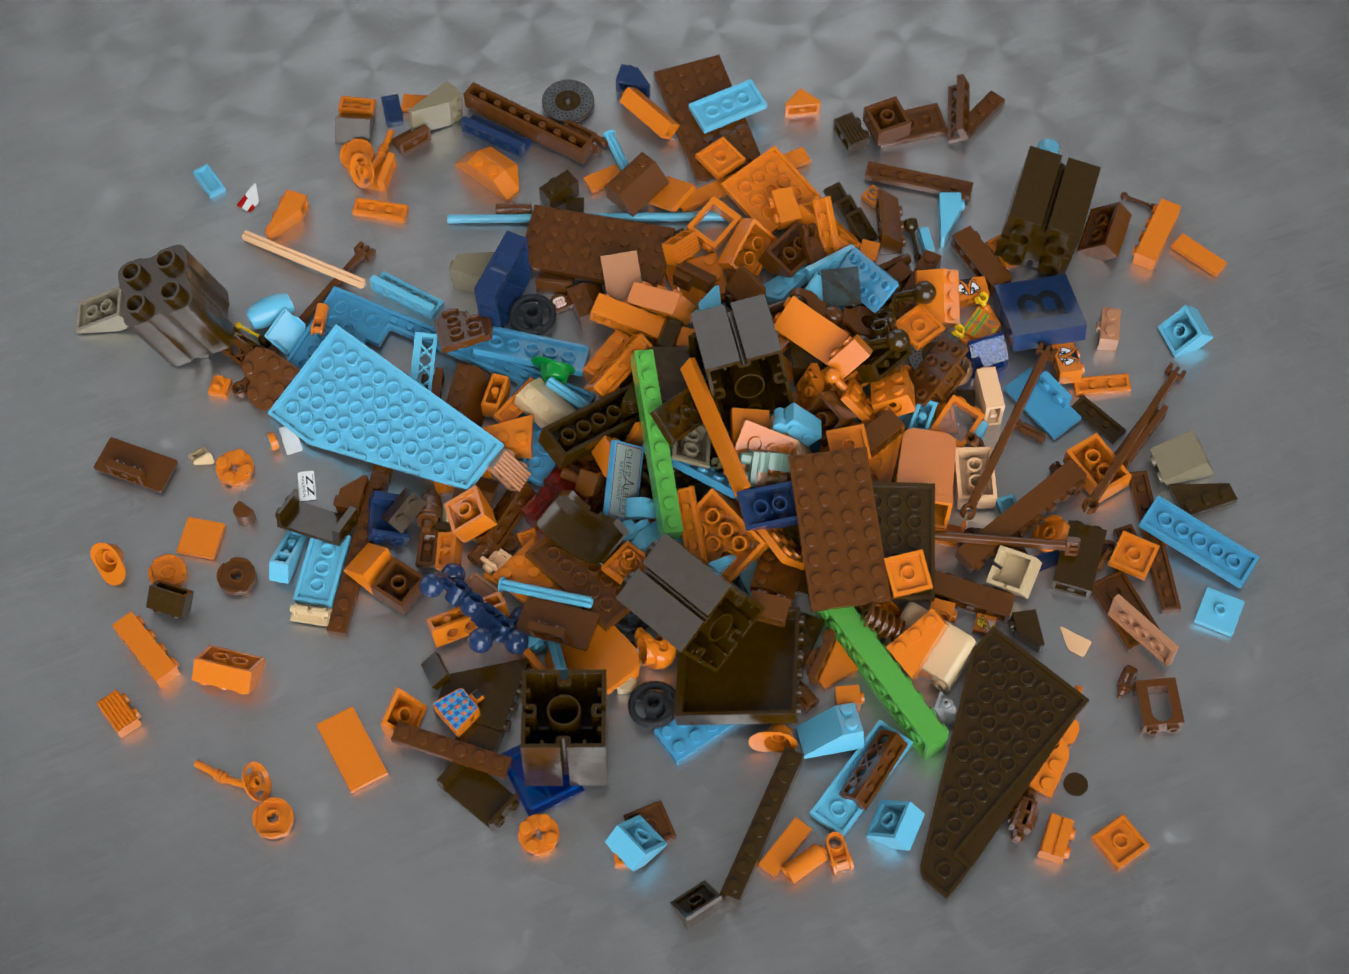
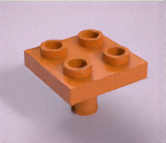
M627 540L601 566V569L621 585L623 579L629 573L637 569L641 571L646 569L647 566L643 564V561L646 559L645 553Z

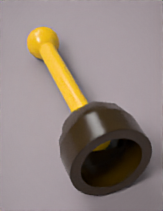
M235 322L234 326L237 329L241 328L258 337V342L261 346L269 348L272 345L264 337L266 332L258 334L243 326L241 322Z

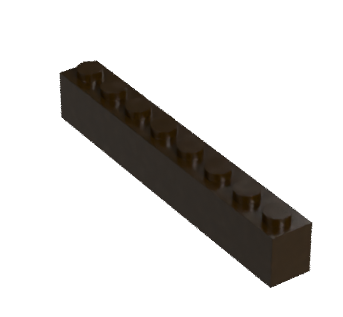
M788 747L784 748L720 891L724 902L738 908L740 907L802 767L804 754Z

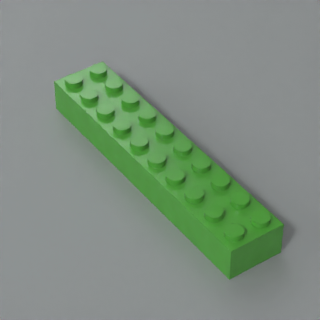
M855 607L815 612L819 618L825 620L827 629L834 630L836 639L857 666L859 673L906 737L913 741L914 748L923 760L926 761L944 750L949 735L947 727L937 720L935 711L932 707L926 705L921 692L914 689L912 680L908 675L903 674L898 661L891 658L889 650L886 648L887 646L879 642L875 630L870 631L868 626L866 628L863 627L864 620H860L862 613H858Z

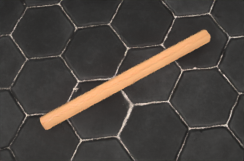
M245 230L242 234V239L246 242L361 289L366 285V279L248 230Z

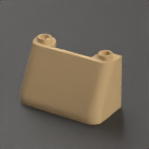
M909 602L899 617L902 621L906 622L902 633L924 616L928 610L914 602ZM947 622L949 627L933 649L922 670L933 676L932 681L938 690H944L949 693L969 665L976 641L969 634ZM891 635L884 642L886 646L891 643ZM889 651V655L891 656V658H892V659H895L894 656H893V655L890 653V651Z

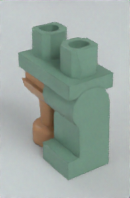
M749 449V452H739L738 457L741 464H747L745 474L751 487L759 488L765 485L787 482L786 474H778L775 477L768 475V471L776 470L790 473L788 456H792L791 454Z

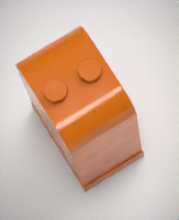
M910 428L902 436L895 482L935 483V527L947 529L953 505L956 441L948 433Z

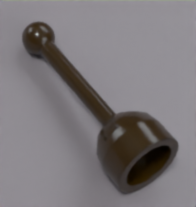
M909 218L904 220V229L906 232L911 233L915 251L914 258L920 260L921 254L918 252L914 234L918 229V222L916 218Z

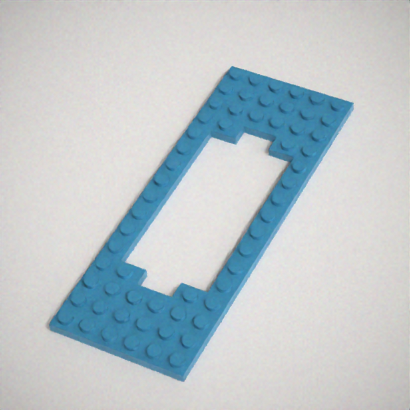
M334 286L323 304L329 306L324 336L316 333L311 335L312 319L288 356L287 361L301 370L336 324L363 344L367 342L379 348L390 331L412 340L415 339V332L437 333L435 327ZM437 337L436 350L442 352L441 347H440V343H439V340H438V337ZM422 338V344L430 347L433 345V339ZM474 345L445 353L488 372L508 376L510 381L518 384L514 393L530 377L534 380L540 377L543 380L540 371L524 364L473 354ZM566 382V387L588 402L593 403L595 401L596 394ZM567 401L576 410H579V408H577L575 405ZM523 413L519 418L524 417V416H527V415H526L525 413ZM534 422L532 459H516L528 466L527 470L531 472V475L527 481L545 488L557 465L538 442L542 428Z

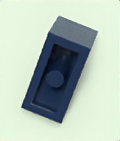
M621 64L616 77V91L623 92L628 87L637 88L650 98V84L640 69L632 65Z

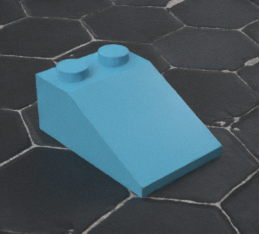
M854 702L833 706L796 726L804 759L864 748V731Z

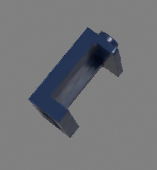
M374 490L369 498L367 540L378 544L389 543L397 547L405 546L409 541L410 535L407 534V528L403 533H400L381 518L399 494Z

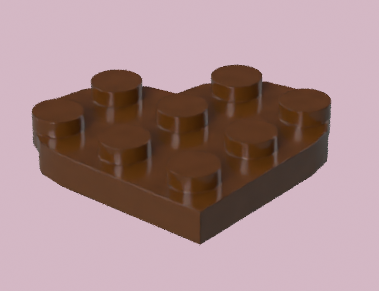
M458 308L443 311L441 313L442 316L438 320L435 319L434 326L443 354L492 339L493 324L488 316L485 318L480 317L479 314L470 315L468 311L464 312L459 311Z
M260 347L254 348L245 356L242 371L251 381L248 386L247 397L257 409L269 411L300 369L272 350Z

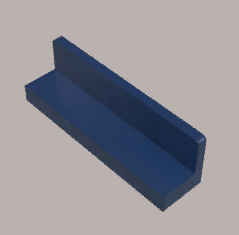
M474 114L470 118L463 116L461 119L463 132L520 158L524 157L532 145L531 140Z

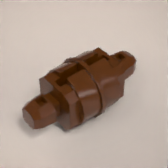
M429 489L421 497L427 504L416 516V520L423 533H430L436 527L437 522H440L443 514L441 497L437 495L435 489Z
M1028 788L1010 813L1008 829L1012 831L1011 841L1019 844L1024 836H1027L1034 829L1035 823L1038 820L1039 803L1035 801L1036 791L1034 789Z

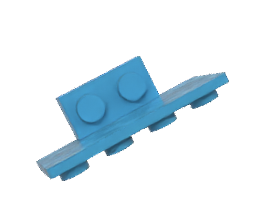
M856 247L852 249L832 275L874 313L880 310L899 285L898 281Z
M1032 368L1023 372L1004 387L1003 390L1015 402H1017L1033 370ZM1044 371L1040 375L1024 411L1053 440L1064 434L1081 421L1082 418L1070 406L1072 395L1053 376Z

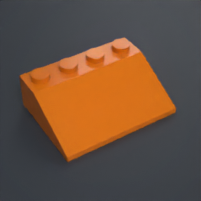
M711 488L697 504L708 563L728 555H735L736 559L722 573L730 581H733L754 563L769 546L756 530L746 531L741 510L726 494Z

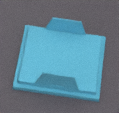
M284 308L264 337L288 357L307 327H305L306 324L297 316H293Z

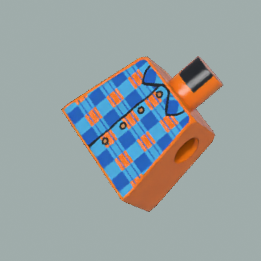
M459 688L435 701L433 707L440 718L459 738L480 716L477 704L484 699V696L478 689L468 695L463 688Z

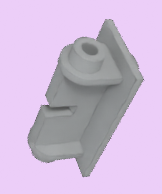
M940 692L938 698L934 701L933 710L948 729L950 724L954 725L957 709L953 701L946 698Z

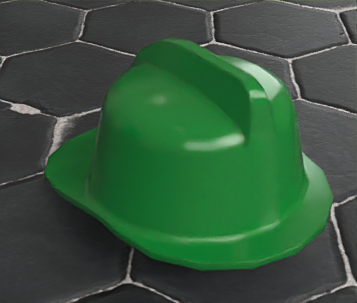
M535 356L531 359L533 365L541 369V377L545 382L550 377H553L563 385H566L569 375L575 373V368L566 363L557 362L542 356Z

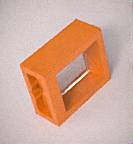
M953 394L930 430L948 433L954 437L956 447H964L967 443L965 440L966 434L968 432L974 433L985 415L978 407H972L966 403L967 401L963 397Z

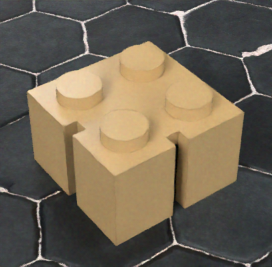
M1000 545L994 562L1002 567V571L992 565L986 582L992 587L1006 590L1028 599L1042 562L1034 556Z

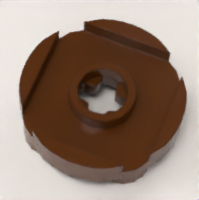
M243 557L231 558L230 561L222 563L217 571L219 586L222 591L229 595H247L257 580L254 566L248 559ZM240 573L241 578L234 580L232 576Z

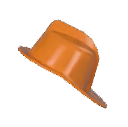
M99 542L94 544L91 548L90 556L102 578L110 585L116 586L121 584L126 576L122 550L117 545Z
M772 724L764 732L753 734L748 741L749 746L759 752L783 753L785 747L796 750L798 746L797 741L792 735V728L783 724Z

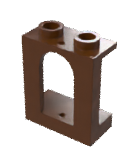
M1176 678L1135 681L1132 691L1133 696H1137L1143 725L1140 732L1154 735L1161 731L1175 733L1181 730L1185 721ZM1168 693L1172 712L1169 720L1159 721L1153 716L1148 694Z

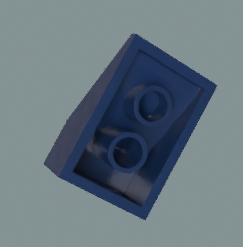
M791 481L737 492L746 531L798 525Z

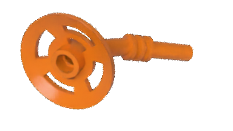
M388 129L383 143L379 145L376 153L377 156L372 162L363 153H356L352 156L350 174L358 187L368 188L373 183L374 170L383 158H386L390 142L395 133L394 130ZM363 157L364 161L359 163L357 160ZM370 178V181L365 183V179Z
M199 759L194 763V767L213 776L214 780L222 784L227 783L244 788L248 796L254 801L262 802L270 796L271 779L265 767L259 762L252 761L247 763L242 771V779L229 776V773L220 768L215 769ZM249 768H252V772L249 773V774H246V771H247ZM260 790L263 791V794L260 797L256 796L257 792H259Z

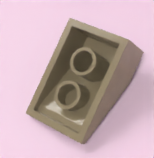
M446 81L409 110L411 132L425 124L430 130L452 125L455 121L460 120L463 116L462 92Z
M119 286L78 302L76 332L78 334L115 332L129 328L123 321L122 307L124 304V294Z
M700 425L676 444L669 446L671 459L708 469L710 466L711 439L705 425Z

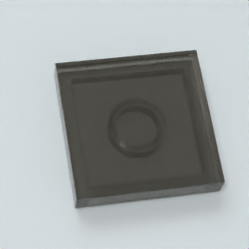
M858 266L821 271L823 301L827 302L826 307L862 304Z

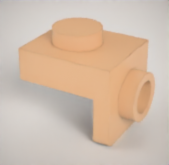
M500 548L499 551H494L488 559L482 556L480 560L484 564L482 566L483 569L491 574L492 572L495 573L512 556Z

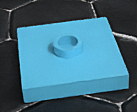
M1207 587L1194 623L1232 637L1245 601Z

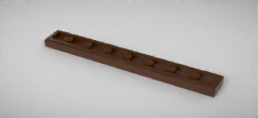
M1147 470L1129 472L1132 475L1129 487L1138 524H1140L1154 502ZM1140 528L1143 539L1160 546L1150 567L1160 613L1180 612L1181 605L1165 542Z

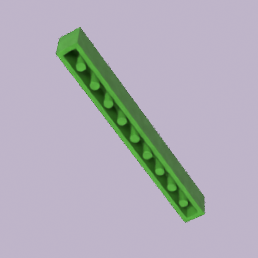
M653 349L636 350L633 352L630 362L659 539H661L664 533L673 539H679L683 533L670 448L650 415L652 411L662 405Z

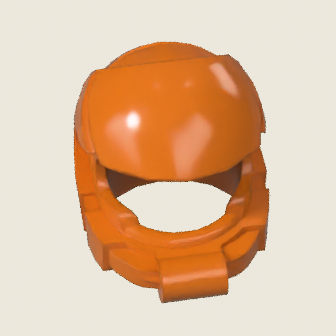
M637 628L634 637L636 639V646L639 649L642 665H647L655 670L670 666L675 660L677 649L661 635L658 634L655 639L644 631L643 628Z

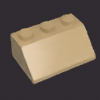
M540 377L529 382L516 395L514 404L527 416L533 414L534 422L541 428L577 411L559 394L548 388L546 382Z

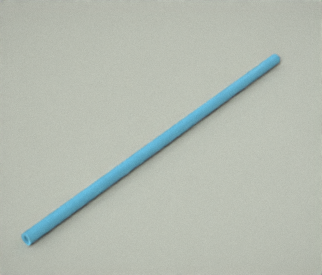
M699 212L637 213L634 217L628 213L588 214L635 222L692 221ZM708 212L701 221L726 220L716 212ZM532 214L448 215L447 220L448 224L529 223Z

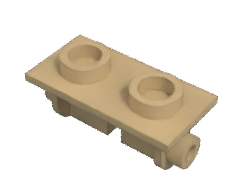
M295 602L290 606V612H292L290 621L328 627L333 608Z

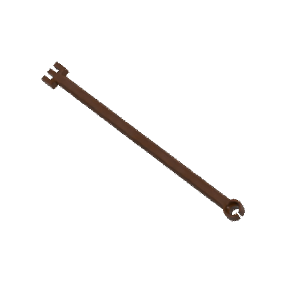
M360 241L354 247V253L356 254L342 269L351 273L364 258L369 261L376 253V250L374 248L370 249L369 245H365L364 242ZM333 278L298 318L306 323L315 313L317 304L323 303L333 287H339L343 281ZM274 345L269 349L276 354L280 352ZM246 376L241 381H237L232 385V392L238 398H243L247 394V388L251 381Z
M1040 342L1035 353L1039 355V358L968 502L960 510L963 519L968 511L966 508L972 510L969 511L966 520H971L975 517L977 513L976 506L1047 361H1053L1058 349L1054 348L1052 353H1050L1051 346L1047 345L1046 349L1043 350L1044 343Z
M1170 362L1164 374L1168 375L1091 496L1083 501L1082 510L1084 513L1087 507H1090L1087 514L1096 512L1102 495L1175 381L1181 382L1187 372L1186 370H1183L1180 374L1178 373L1180 367L1177 366L1173 370L1174 364Z
M935 531V540L1060 550L1064 551V556H1077L1081 539L1078 537L1068 536L1066 541Z

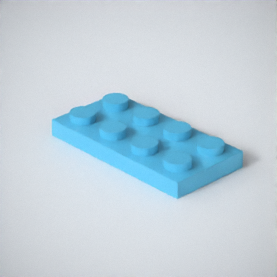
M749 79L688 104V108L705 134L767 108V103L752 79Z
M348 535L340 547L310 538L293 597L294 602L333 608L351 536Z

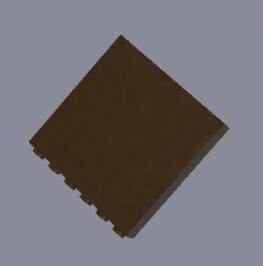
M800 607L789 608L785 628L755 621L744 637L734 633L732 638L739 644L717 673L679 651L674 718L677 725L798 723V715H802V704L799 703V697L803 696V688L800 685V679H803V667H800V662L804 661V650L801 649V644L805 643V635L802 632V626H805V614H801Z

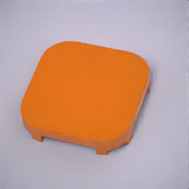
M597 625L587 651L561 645L567 669H606L607 695L631 677L635 680L639 675L641 667L640 655L635 646L615 626L606 632ZM548 650L545 656V665L549 670H555L550 650ZM568 678L566 680H562V682L566 683L568 681Z

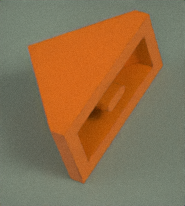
M800 88L785 103V117L820 114V100Z

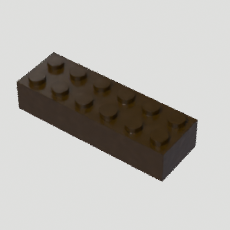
M631 384L542 428L538 442L560 469L591 454V451L604 436L620 439L629 434L636 422H640L639 413L629 414L620 412L622 400Z

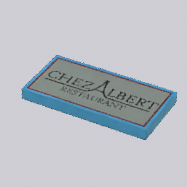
M611 440L603 514L618 518L621 522L632 519L625 517L626 498L639 497L644 447Z

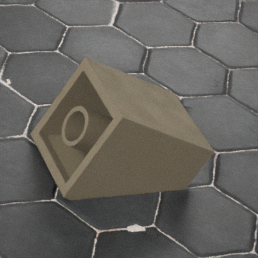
M494 252L457 254L455 260H452L449 265L453 288L475 295L474 288Z
M1193 430L1150 448L1152 456H1149L1154 467L1157 466L1159 469L1157 476L1161 483L1165 482L1167 487L1169 484H1184L1215 475L1202 444Z

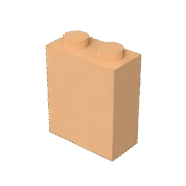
M981 367L976 370L973 384L976 404L985 415L983 421L987 422L988 426L998 425L1002 421L1005 403L996 367Z

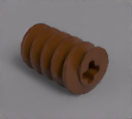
M872 602L864 608L860 620H864L863 627L866 628L871 624L870 631L877 627V634L880 635L884 631L883 637L886 639L891 635V642L901 635L906 623L899 617L895 618L894 614H889L888 611L882 610L881 607H875Z

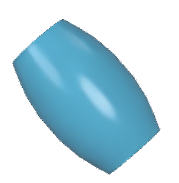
M286 292L275 293L253 303L246 310V314L254 329L271 327L284 308L291 314L295 309Z

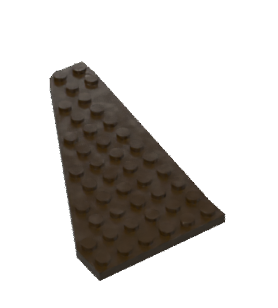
M994 626L972 650L920 863V872L925 883L946 900L962 884L1073 721L1089 703V699Z

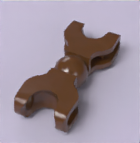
M802 288L791 290L789 297L800 296L799 300L841 329L850 332L852 338L858 334L875 339L873 331L867 328L873 324L872 319L875 313L868 307L844 308L842 312L837 306L826 307L827 302L821 301L810 290Z

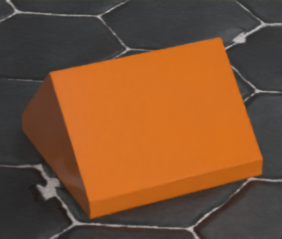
M367 543L344 569V572L373 595L372 584L390 564L393 557L386 547Z
M396 687L380 722L383 733L392 736L398 721L419 728L428 706L399 687Z

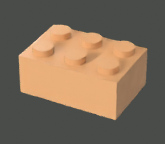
M956 447L954 468L956 509H961L968 502L993 451L992 447ZM995 469L976 506L977 509L995 508L998 497Z

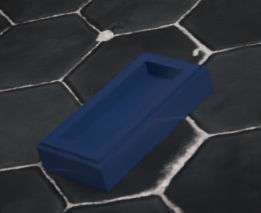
M398 94L381 97L387 128L404 125Z

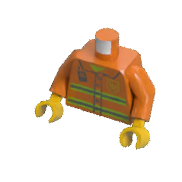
M981 292L979 295L982 300L979 296L974 298V302L981 304V307L978 306L964 326L961 324L954 326L956 330L952 331L951 334L959 337V341L967 346L969 350L987 351L992 343L1002 347L1006 337L999 334L1001 323L987 302V293Z

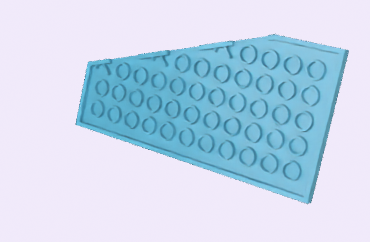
M337 324L267 412L311 446L463 490H468L477 483L487 470L489 464L505 446L498 439Z

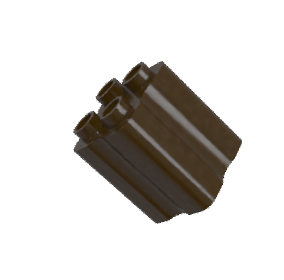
M173 245L160 250L153 257L139 258L127 262L119 269V288L124 294L122 313L125 325L171 366L177 367L189 363L199 355L216 353L229 348L233 344L235 335L233 324L228 318L230 302L227 289L183 245Z

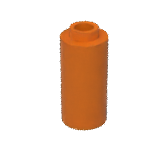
M814 843L782 866V872L788 881L794 885L827 861L826 856L828 853L821 844L818 846Z

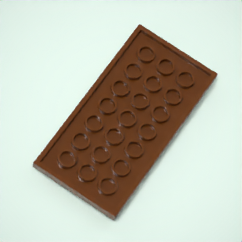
M720 55L654 72V78L668 114L680 124L676 134L696 184L716 179L696 159V154L722 136L746 158L745 163L726 176L735 174L761 155L745 117L704 134L688 108V104L732 87Z
M534 204L525 236L528 241L531 271L605 283L600 256L637 250L642 281L648 282L657 288V285L662 286L667 267L662 243L675 235V228Z
M867 447L788 456L811 612L864 606L871 602L873 604L891 602Z

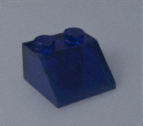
M1003 332L967 343L969 351L965 357H968L972 364V379L975 378L976 370L981 367H996L997 373L1007 369L1009 357Z

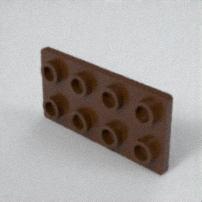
M945 337L939 339L910 377L914 385L916 404L925 407L934 395L942 403L947 401L967 375L959 365V362L969 351L967 346Z
M110 437L96 461L94 469L162 493L177 467L178 461Z
M528 596L514 630L519 629L530 637L587 651L601 616L598 613Z

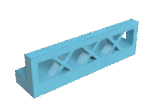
M382 271L379 277L373 275L369 279L373 291L431 320L436 317L444 306V301L385 271ZM386 278V279L390 280V281L392 282V284L389 283V282H387V281H385V280H383V279Z
M415 332L410 377L424 387L428 385V390L431 391L438 336L437 334ZM422 338L433 339V345L426 349L422 345ZM427 354L431 362L424 367L420 362V358ZM423 372L429 377V380L424 384L418 380V375Z

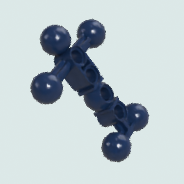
M457 563L446 564L440 575L437 573H427L420 579L419 587L423 595L428 598L437 597L445 589L447 591L445 594L446 601L456 608L460 606V611L465 616L472 617L471 621L478 627L472 630L467 639L472 651L476 653L487 652L492 647L493 640L498 643H504L505 649L511 654H521L528 648L529 640L525 632L519 629L514 630L523 607L515 608L508 618L496 607L489 604V602L484 603L482 596L472 592L473 589L464 582L466 575L461 565Z

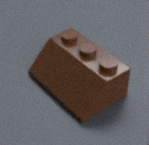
M641 152L606 185V196L634 217L669 184V181L657 163Z
M878 189L875 211L880 255L902 254V247L906 246V238L902 236L904 221H900L902 206H899L898 198L882 189Z
M1121 202L1091 209L1076 252L1102 261L1118 258L1132 214Z
M799 221L792 225L758 259V262L771 274L791 278L807 263L800 241L799 226L801 223Z
M457 363L446 403L482 428L485 416L482 415L481 402L491 375L477 366Z
M764 552L759 559L750 585V591L762 589L772 595L783 594L791 599L790 607H792L803 571L781 563L774 552Z

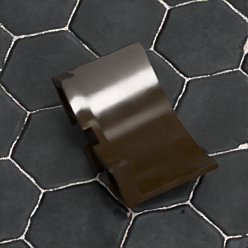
M562 490L535 522V525L552 542L574 557L593 565H603L629 533V530L618 518L607 516L601 512L597 515L590 511L591 506L585 503L573 490Z

